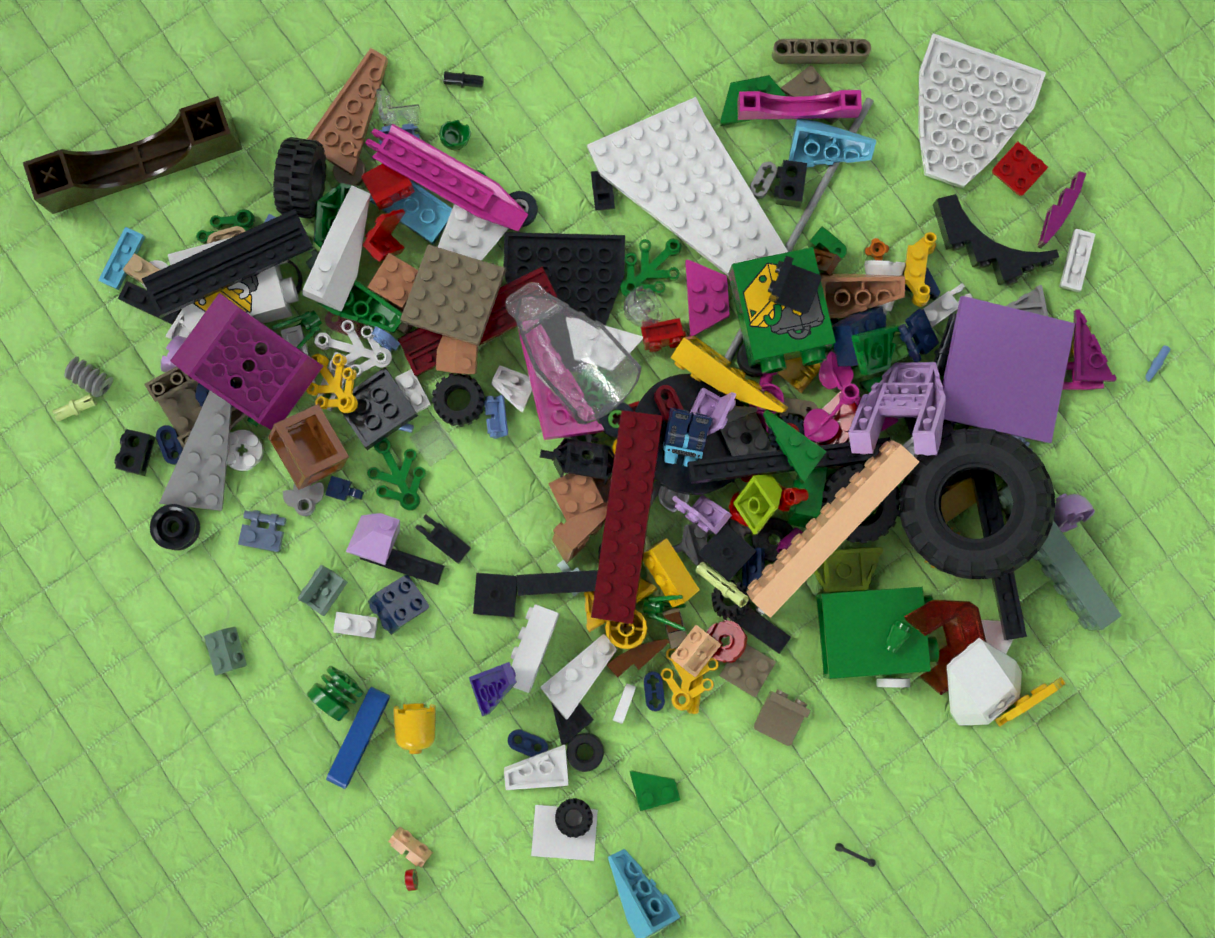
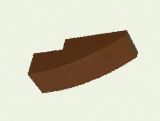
M662 639L641 644L617 656L607 666L617 678L633 664L640 670L670 641Z

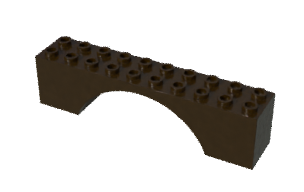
M219 96L179 109L176 117L166 127L137 142L99 151H68L60 149L22 163L34 200L49 212L55 214L242 150L243 148L231 113Z

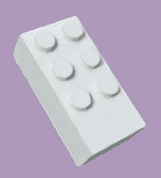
M536 604L534 608L529 607L525 618L529 621L526 627L521 628L518 636L521 642L519 647H514L511 654V659H514L512 667L515 670V679L517 681L513 686L514 688L527 693L531 692L559 618V613Z

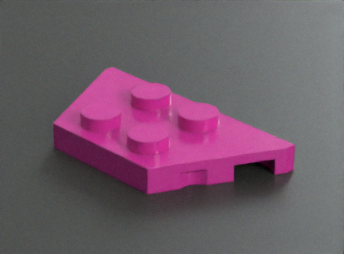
M685 260L690 336H696L703 330L709 329L714 324L729 317L727 276L691 260Z

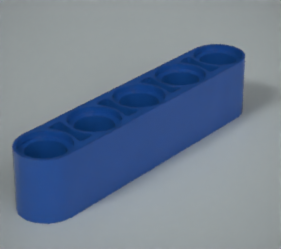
M374 687L369 689L327 775V781L343 789L347 788L388 704L390 695Z

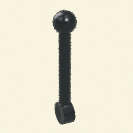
M841 843L835 845V850L838 852L843 851L868 863L870 867L876 865V861L872 858L868 859L845 848Z

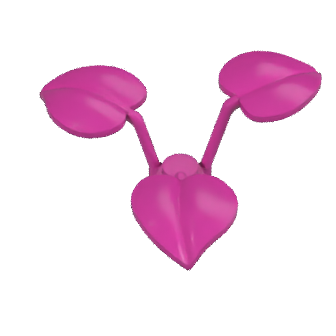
M830 352L826 356L827 360L822 362L819 370V379L821 384L827 389L838 387L839 390H842L839 394L840 402L830 415L823 409H813L808 412L804 419V435L813 442H824L832 439L839 429L838 422L832 419V417L843 404L851 405L856 401L857 406H859L861 399L858 396V387L855 384H851L853 379L851 366H838L836 354ZM886 417L881 431L896 424L898 418Z

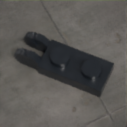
M425 514L423 517L425 521L432 524L435 528L431 533L427 532L419 524L415 528L425 535L428 541L456 563L460 564L472 548L442 524L437 523Z

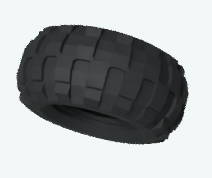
M964 428L952 431L941 437L937 455L927 456L919 454L916 457L919 463L904 478L901 484L899 514L902 527L908 536L909 542L929 564L942 572L960 578L990 579L1017 570L1030 561L1041 549L1053 525L1055 492L1044 463L1024 442L995 429ZM974 469L987 470L1000 476L1008 484L1013 498L1012 512L1005 526L997 533L981 539L966 538L953 532L946 524L941 511V499L948 483L958 474Z

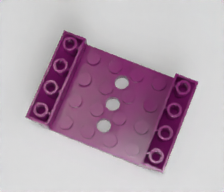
M220 293L170 360L189 377L270 430H272L275 423L286 419L323 368L322 364L296 348ZM256 344H266L267 351L264 354L256 353ZM245 360H252L255 363L254 369L251 371L244 370L242 367ZM233 377H240L243 383L239 388H233L230 385V380Z

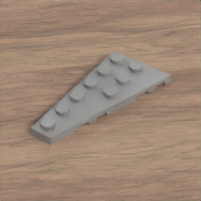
M209 391L159 504H178L184 507L220 511L223 509L232 405L212 391Z

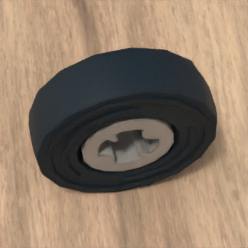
M525 191L510 193L509 195L519 205H522V208H525V212L528 214L521 227L530 225L535 220L538 212L536 200Z

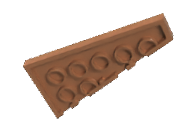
M372 48L369 49L307 138L319 141L325 150L326 160L354 176L388 64L387 57Z

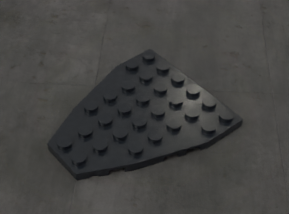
M505 232L503 267L506 269L504 276L507 284L543 266L561 305L528 322L539 321L549 337L553 349L560 355L565 369H568L570 374H582L587 364L574 359L567 316H574L606 326L624 278L625 235Z

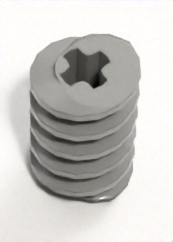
M79 356L72 359L65 369L64 376L66 379L71 380L75 385L78 384L80 388L85 389L88 393H92L94 397H100L108 391L113 383L112 377L106 379V373L99 375L100 370L98 368L93 370L92 364L86 366L87 361L85 360L79 362Z

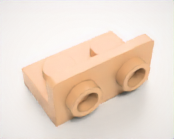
M695 625L671 655V659L696 677L721 644L699 626Z

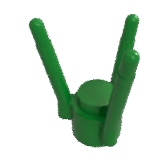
M314 310L272 326V329L275 330L301 320L295 326L301 325L307 331L310 329L311 331L297 345L296 348L300 350L320 330L319 326L322 322Z
M682 595L649 596L645 598L643 612L648 614L649 619H655L676 629L686 631L685 627L658 616V613L661 614L664 607H672L670 603L663 601L682 599ZM680 604L673 608H685L686 604Z

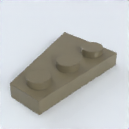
M812 65L780 88L785 95L788 94L791 97L814 96L834 92ZM823 118V119L826 120V121H828L829 123L833 124L834 122H836V121H837L838 119H840V118Z

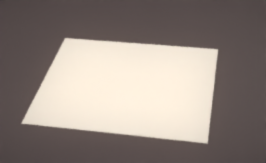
M535 805L531 856L594 861L598 810L591 809L593 823L590 830L583 836L570 838L563 835L555 823V814L558 807ZM570 810L566 814V822L569 825L577 826L581 823L582 814L578 810Z

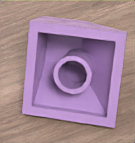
M381 513L361 515L346 552L386 565L400 531V520Z

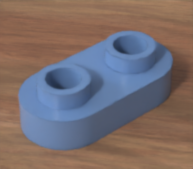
M375 326L371 333L374 336L373 340L390 352L392 349L396 351L400 343L392 335Z

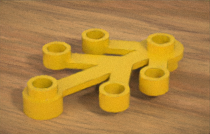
M319 353L312 355L313 359L323 365L320 373L329 385H318L312 382L306 392L313 396L335 393L338 399L329 400L326 397L319 396L315 401V405L319 404L323 410L339 408L343 413L355 411L358 401L352 393L357 373L349 367L344 369L347 358L341 354H336L333 357V364L336 365L334 378L327 368L328 358ZM343 378L346 379L345 390L342 389Z
M670 648L666 651V657L673 663L682 678L681 688L674 680V672L671 669H663L661 677L667 682L673 692V706L678 710L684 711L691 707L693 698L704 691H711L714 688V682L709 678H705L699 686L689 691L691 682L709 671L717 670L719 662L714 658H710L699 674L694 677L669 657V653L676 650ZM710 661L716 662V666L714 668L709 667ZM666 671L671 672V677L668 679L664 677ZM706 681L711 682V687L708 689L704 687ZM681 696H684L686 698V702L684 704L679 703V698Z

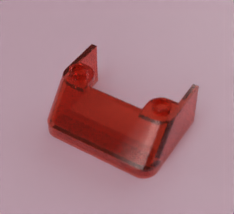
M932 600L904 616L905 620L924 636L943 626L947 646L939 650L937 666L933 667L931 671L920 675L921 679L940 695L949 691L947 665L951 660L961 654L978 638L986 642L979 608L970 601Z

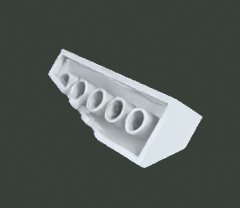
M351 186L304 285L303 296L340 312L342 311L358 275L370 193Z

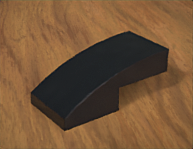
M592 171L591 180L595 211L615 209L612 185L601 177L598 171Z

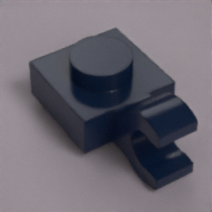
M331 476L325 495L342 501H347L348 496L362 500L364 492L351 488V481Z

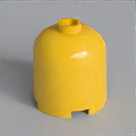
M424 703L403 704V709H399V706L393 708L395 740L399 747L409 750L410 754H420L423 749H427L433 744L436 723V706L434 704H430V708H425Z

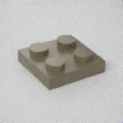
M747 644L741 657L733 663L727 662L719 676L751 696L756 697L776 661Z

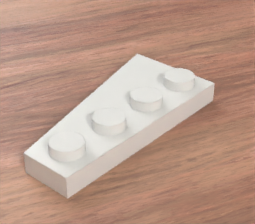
M605 634L600 636L540 687L566 720L617 650Z

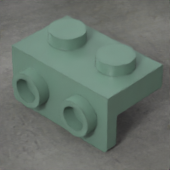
M320 565L308 584L302 589L298 599L320 615L325 616L348 582L331 569Z
M236 627L221 629L204 636L215 676L247 665Z

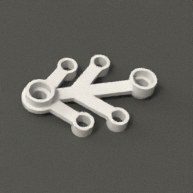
M345 320L341 327L348 334L353 345L334 340L327 333H319L315 337V344L321 350H327L331 347L349 352L350 354L345 356L347 358L346 365L362 356L370 358L360 365L353 364L350 366L352 369L359 368L356 377L361 376L364 371L374 366L386 367L392 360L390 351L380 347L373 340L374 336L371 334L373 329L370 326L362 327L361 334L364 338L368 339L372 350L364 348L354 330L355 325L350 320ZM351 324V329L345 330V325ZM370 329L371 333L370 335H364V331ZM322 337L326 338V342L324 344H320L319 342L320 338ZM379 354H384L383 360H378ZM332 359V360L330 361L329 366H330V368H331L333 371H335L336 369L333 368V359Z

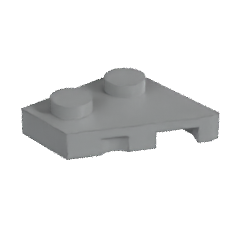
M1042 285L1037 286L1028 294L1019 297L1017 301L1007 305V307L1048 316Z

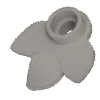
M319 482L298 490L294 483L293 490L283 491V498L288 506L294 507L299 515L309 516L314 512L315 504L322 500L324 487ZM307 502L309 507L303 510L302 505Z

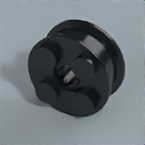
M168 504L159 508L152 516L150 533L153 540L159 546L171 550H184L193 545L200 533V521L195 512L190 508L178 504ZM174 522H177L179 529L173 533L171 526Z

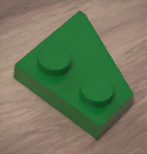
M634 770L629 771L640 811L680 800L675 779Z

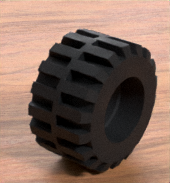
M451 373L447 378L445 376L442 377V381L436 383V389L432 392L434 410L444 422L452 426L459 425L463 427L464 424H472V421L477 420L479 414L483 413V406H485V396L480 385L468 374L457 373V375ZM463 389L470 394V403L463 410H451L447 405L448 396L454 390Z

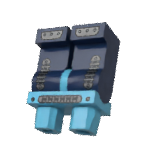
M670 407L662 447L665 451L664 461L676 464L678 454L685 455L683 465L687 467L689 461H697L698 458L702 459L708 429L713 418L706 414L690 413L686 410Z

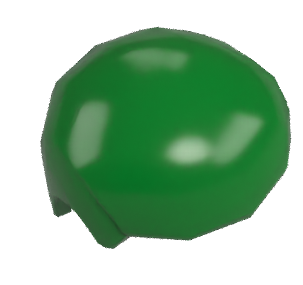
M459 120L447 121L441 126L439 131L441 143L450 150L462 149L467 145L471 136L469 125H463Z

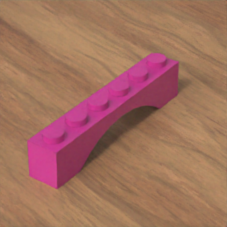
M839 90L822 95L801 97L778 96L760 91L739 92L737 100L738 120L858 118L862 110L861 90Z

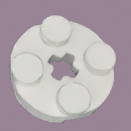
M247 430L230 432L227 465L238 471H248L256 466V464H259L264 454V447L260 439L254 433ZM241 445L248 449L247 453H243V456H240L238 448H241Z

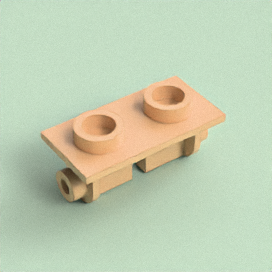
M399 827L388 841L391 843L390 846L401 855L405 850L409 851L405 858L416 867H422L433 853L425 844L419 842L409 831L404 830L402 827Z

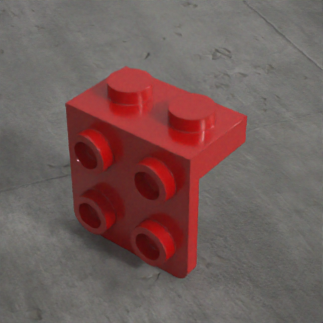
M1017 141L992 169V173L1018 196H1023L1047 170L1048 166L1031 153L1026 146Z
M384 164L362 174V180L379 211L392 206L393 203L405 199L415 192L409 178Z
M403 209L381 214L376 219L374 228L365 236L366 240L362 246L379 262L385 260L388 253L396 256L405 249L391 235L405 214Z
M680 318L640 325L645 350H650V352L662 350L661 347L666 346L677 348L682 339L686 337Z

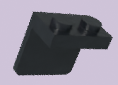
M786 256L783 262L780 260L775 270L778 276L776 281L772 280L767 292L771 294L768 300L807 314L821 282V276L792 265L794 258Z

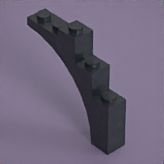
M956 194L938 198L933 203L946 250L953 248V251H956L966 246L972 267L979 266V268H985L992 263L998 285L1004 283L1006 286L1013 285L1018 282L1017 280L1023 273L1035 270L1034 267L1042 266V268L1052 266L1054 261L1059 258L1057 249L1044 252H1027L1012 249L995 242L983 234L970 221L962 209Z

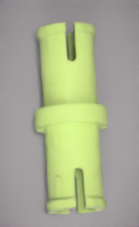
M90 393L76 401L71 400L69 404L54 409L53 415L56 414L57 416L54 417L60 422L74 414L77 416L81 414V411L96 406L97 402L96 400L93 401L95 398Z

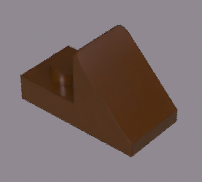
M814 249L820 276L822 277V274L831 276L841 258L837 254Z

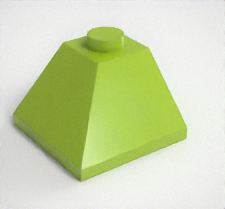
M772 474L753 476L733 503L754 535L759 533L779 506L782 489Z

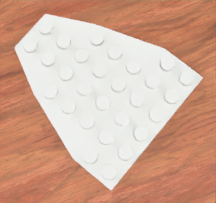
M933 33L919 70L918 134L924 175L959 188H964L997 156L1034 109L1046 72Z

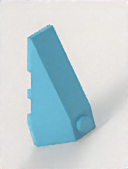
M797 119L788 160L807 163V167H814V165L820 164L833 165V163L868 161L872 160L876 140L818 121Z
M625 849L608 857L627 922L636 938H647L681 918L671 899L666 893L662 894L655 887L656 883L652 878L649 880L642 873V867Z

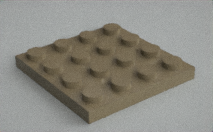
M428 244L400 320L409 325L479 346L506 269Z

